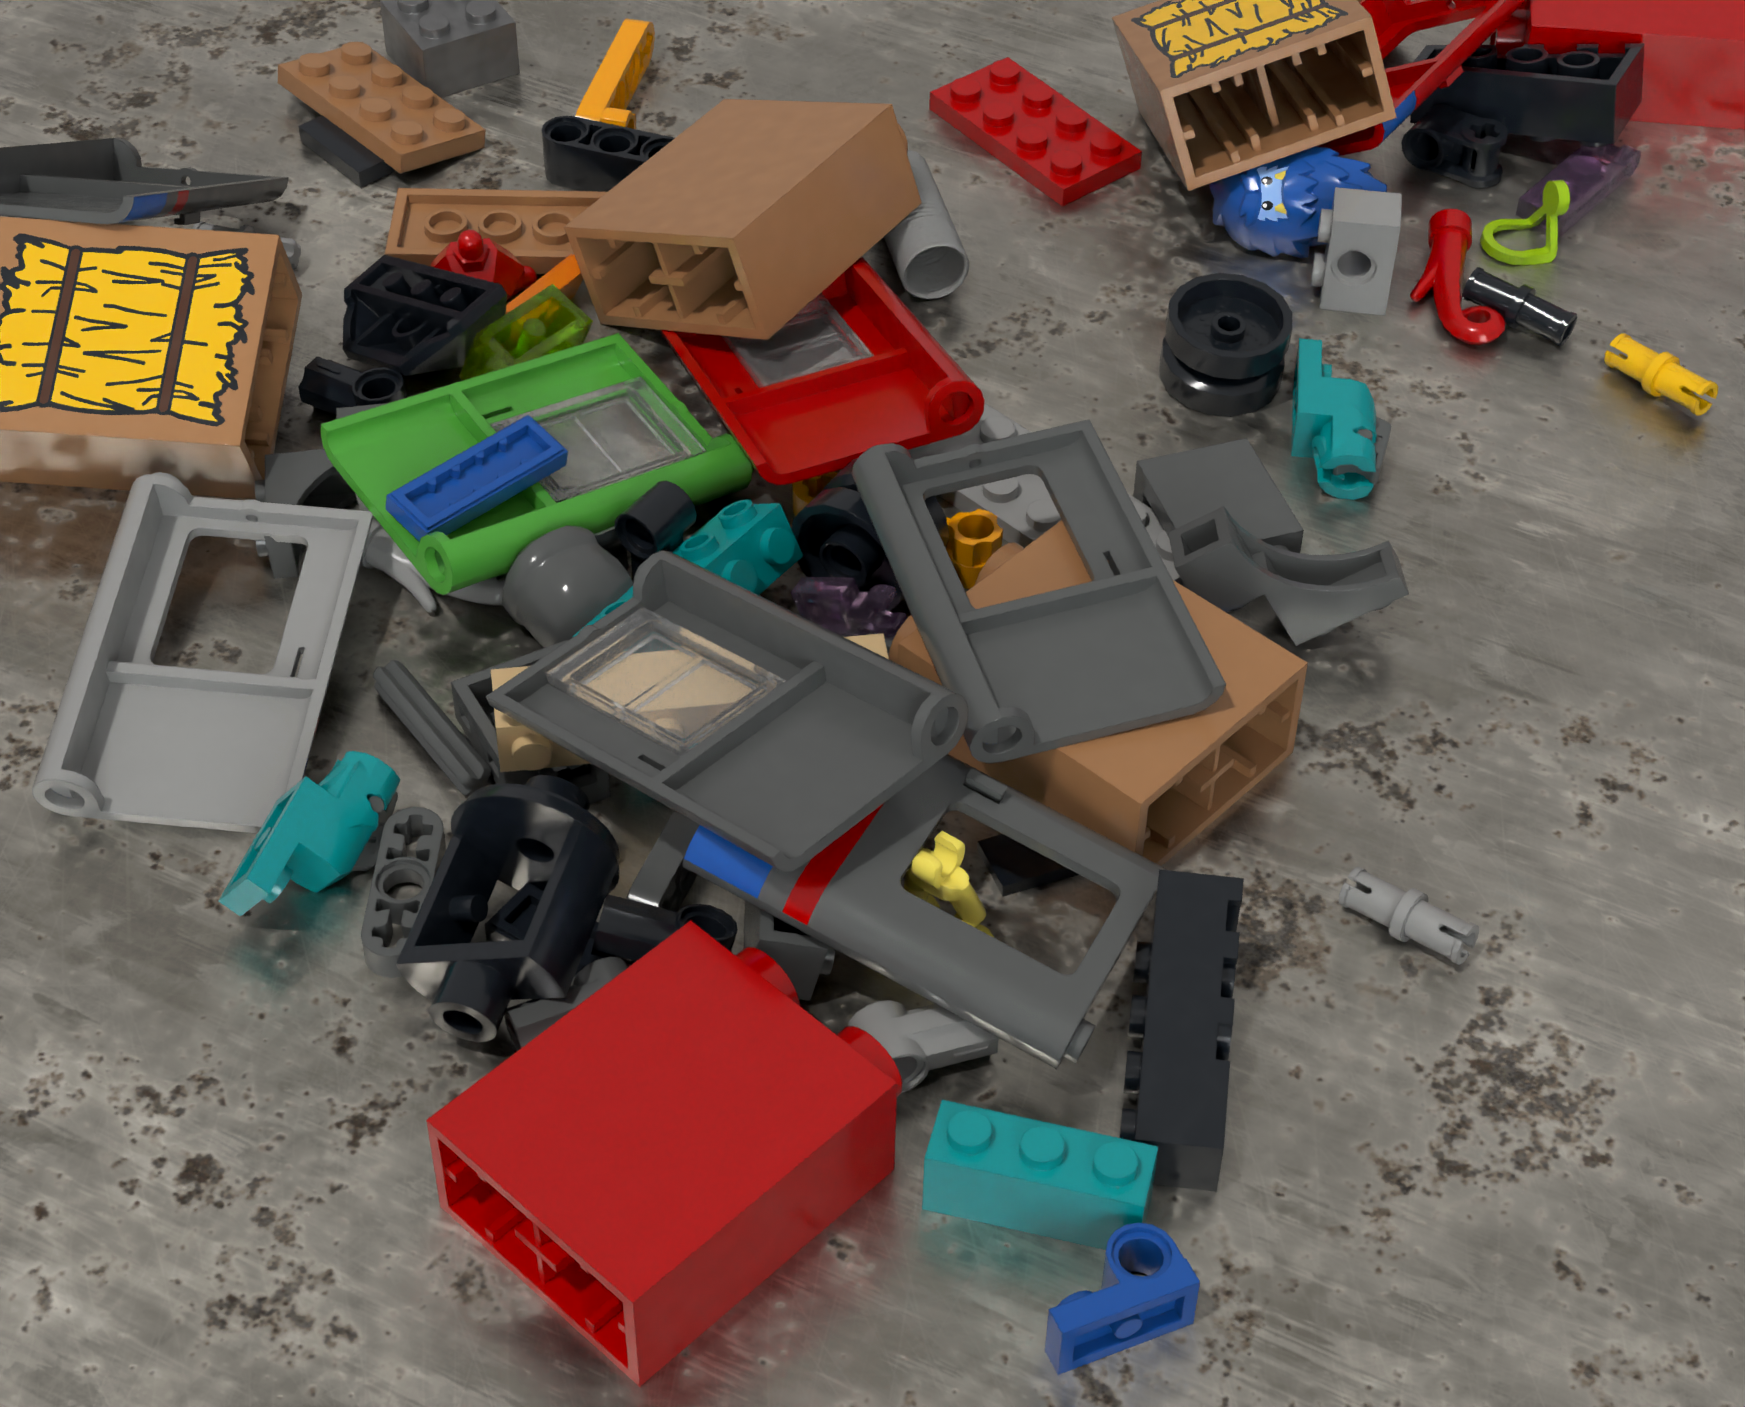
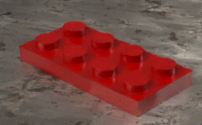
M1009 57L995 61L991 65L930 92L929 109L1062 207L1141 169L1142 151Z

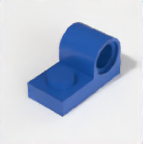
M1140 1222L1124 1225L1114 1231L1107 1241L1101 1290L1094 1293L1087 1290L1073 1293L1048 1311L1045 1353L1057 1375L1194 1323L1200 1281L1187 1259H1184L1173 1239L1164 1230L1152 1224ZM1129 1272H1141L1148 1276H1137Z

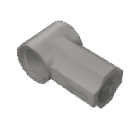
M891 1000L878 1001L856 1012L848 1026L858 1027L866 1031L887 1050L901 1075V1093L909 1091L920 1084L927 1076L929 1070L998 1053V1037L937 1004L907 1011L905 1006L899 1002Z

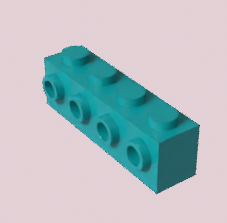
M740 500L726 506L672 552L757 595L761 594L803 557L781 504H753L751 500ZM633 586L616 602L604 608L600 614L585 626L594 624L633 597ZM651 636L620 657L691 650L666 637Z

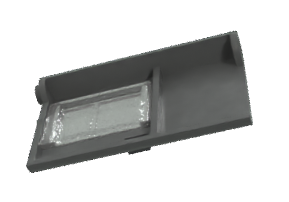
M659 551L652 554L638 567L634 576L633 597L594 624L585 626L576 636L485 696L489 705L782 872H791L803 866L946 756L959 742L968 721V705L966 699L960 694L670 551Z

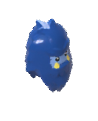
M1312 147L1210 183V190L1214 197L1212 206L1213 223L1224 226L1230 238L1248 250L1258 249L1273 257L1283 253L1299 258H1308L1309 248L1326 244L1317 242L1321 208L1332 209L1335 187L1387 192V185L1374 178L1368 172L1371 169L1369 163L1338 157L1339 153L1330 148Z

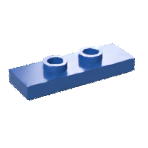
M527 415L386 495V510L419 542L421 537L436 531L448 535L566 466L568 450L530 415Z

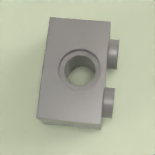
M1335 187L1332 209L1321 208L1317 242L1326 243L1325 254L1315 253L1312 267L1311 286L1321 287L1319 309L1386 315L1401 229L1402 194Z

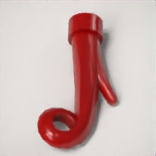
M1458 209L1438 211L1430 218L1428 223L1429 259L1424 273L1412 289L1410 297L1414 302H1418L1433 287L1438 316L1445 329L1456 339L1470 345L1489 344L1504 332L1506 325L1504 317L1498 311L1488 306H1473L1461 310L1466 253L1472 245L1471 218L1468 214Z

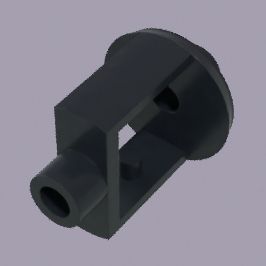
M537 775L531 777L526 785L507 783L488 785L473 792L452 815L451 830L453 836L396 965L408 983L424 997L432 1001L429 1009L432 1020L440 1028L454 1036L476 1042L490 1041L495 1038L510 1000L566 997L606 895L613 891L618 884L620 853L617 842L608 828L588 811L590 802L586 794L567 780L550 775ZM497 880L517 890H520L528 882L544 891L524 940L471 943L479 922H482L487 917L488 901Z

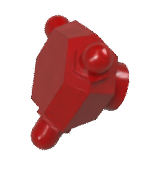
M471 229L463 231L459 235L457 242H450L430 265L431 267L501 284L507 293V300L511 296H515L519 291H525L537 281V274L533 268L523 266L510 251L490 238L482 239V236L477 231Z

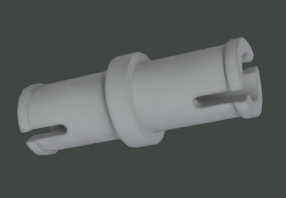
M1359 866L1350 872L1348 878L1356 882L1355 888L1344 882L1339 894L1340 905L1351 908L1389 927V935L1402 942L1412 939L1450 958L1452 962L1458 965L1468 958L1469 952L1462 948L1464 944L1474 948L1479 934L1478 925L1472 922L1468 923L1428 903V895L1415 888L1406 892L1368 873L1367 870Z

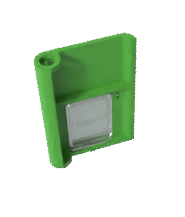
M619 333L321 424L323 447L332 465L427 583L437 593L442 595L508 573L519 552L531 541L550 531L564 526H581L595 534L614 527L615 519L659 481H669L676 484L690 497L694 506H698L747 488L751 482L754 466L734 437L726 433L712 438L688 411L686 405L674 396ZM527 415H530L568 450L566 466L448 535L436 531L421 537L419 542L386 510V495Z

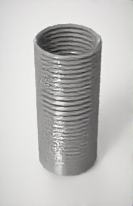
M908 150L907 156L922 203L886 234L884 240L904 289L917 298L925 300L937 299L952 293L962 285L968 275L970 262L926 159L919 153Z

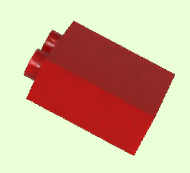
M1526 0L1490 36L1489 45H1495L1498 48V54H1506L1509 50L1522 47L1524 44H1544V49L1548 54H1564L1576 51L1577 44H1599L1598 53H1625V44L1645 43L1642 102L1629 121L1745 130V0Z
M690 920L426 1120L440 1207L634 1383L641 1387L895 1170L897 1097L902 1092V1079L890 1054L872 1035L854 1026L845 1027L838 1034H835L800 1007L796 989L790 978L768 954L757 948L747 947L737 955H734Z

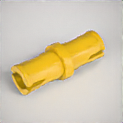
M1626 333L1616 336L1610 343V346L1627 354L1628 357L1621 353L1617 355L1606 350L1604 362L1607 366L1615 368L1642 383V390L1654 397L1664 395L1689 409L1696 416L1706 413L1712 406V403L1694 394V392L1701 396L1706 394L1715 399L1717 397L1718 385L1715 382L1708 381L1681 366L1679 358L1667 351L1659 354L1633 340Z

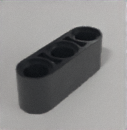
M575 116L555 117L548 120L541 130L545 175L552 184L579 191L608 192L675 138Z

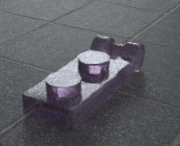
M1613 144L1601 147L1581 145L1580 148L1519 198L1516 216L1522 219L1529 218L1543 205L1545 184L1548 181L1564 180L1569 188L1570 204L1564 215H1558V236L1561 237L1631 177L1639 164L1641 151L1626 144L1621 148ZM1546 219L1537 226L1546 230Z

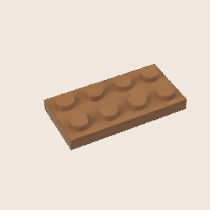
M348 42L343 44L341 48L319 54L307 53L300 56L297 60L278 64V84L375 153L400 174L485 147L486 129L363 42Z
M398 188L385 255L430 266L432 261L450 242H457L459 235L463 231L471 229L477 231L482 236V239L490 238L510 251L523 266H530L535 270L536 274H546L570 254H574L564 226L607 192Z

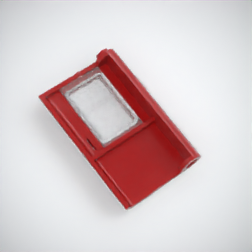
M863 257L859 258L768 340L660 330L756 471L763 479L772 484H791L843 469L851 460L859 458L866 450L876 445L894 443L910 450L959 436L971 430L979 422L984 412L985 400L982 391Z

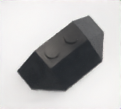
M383 255L344 288V302L347 308L343 318L342 349L347 357L378 368H391L404 376L464 367L466 364L482 358L488 352L490 343L505 331L507 293L501 284Z

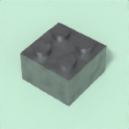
M380 0L387 54L405 73L425 87L430 88L439 97L443 98L520 73L516 22L496 0Z

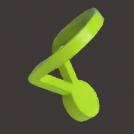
M1564 180L1548 181L1543 190V205L1529 218L1498 219L1485 225L1480 238L1482 249L1496 260L1511 265L1525 266L1552 262L1557 255L1558 215H1564L1570 204V192L1567 183ZM1546 219V245L1542 248L1524 251L1511 250L1500 245L1493 237V234L1498 231L1528 229L1539 225Z

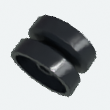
M1215 273L1196 277L1181 285L1169 301L1166 334L1163 339L1160 355L1159 377L1167 392L1184 406L1207 415L1233 417L1253 413L1272 402L1281 387L1285 367V354L1288 351L1292 334L1291 309L1283 296L1266 283L1244 275Z
M853 459L793 518L791 529L803 554V557L797 562L806 578L826 598L845 610L866 616L887 614L904 597L854 483L852 469L857 459ZM931 496L925 500V504L943 544L947 548L950 536L946 515L936 497Z

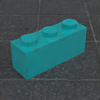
M942 1100L924 1157L922 1209L1106 1250L1107 1241L1114 1231L1127 1224L1146 1223L1152 1197L1158 1146Z

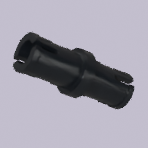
M1477 267L1472 272L1462 293L1463 300L1471 301L1479 306H1488L1498 311L1504 317L1507 326L1516 329L1520 325L1555 342L1560 347L1570 337L1578 318L1576 313L1564 310L1535 296L1536 290L1526 284L1519 288L1484 271L1480 267Z

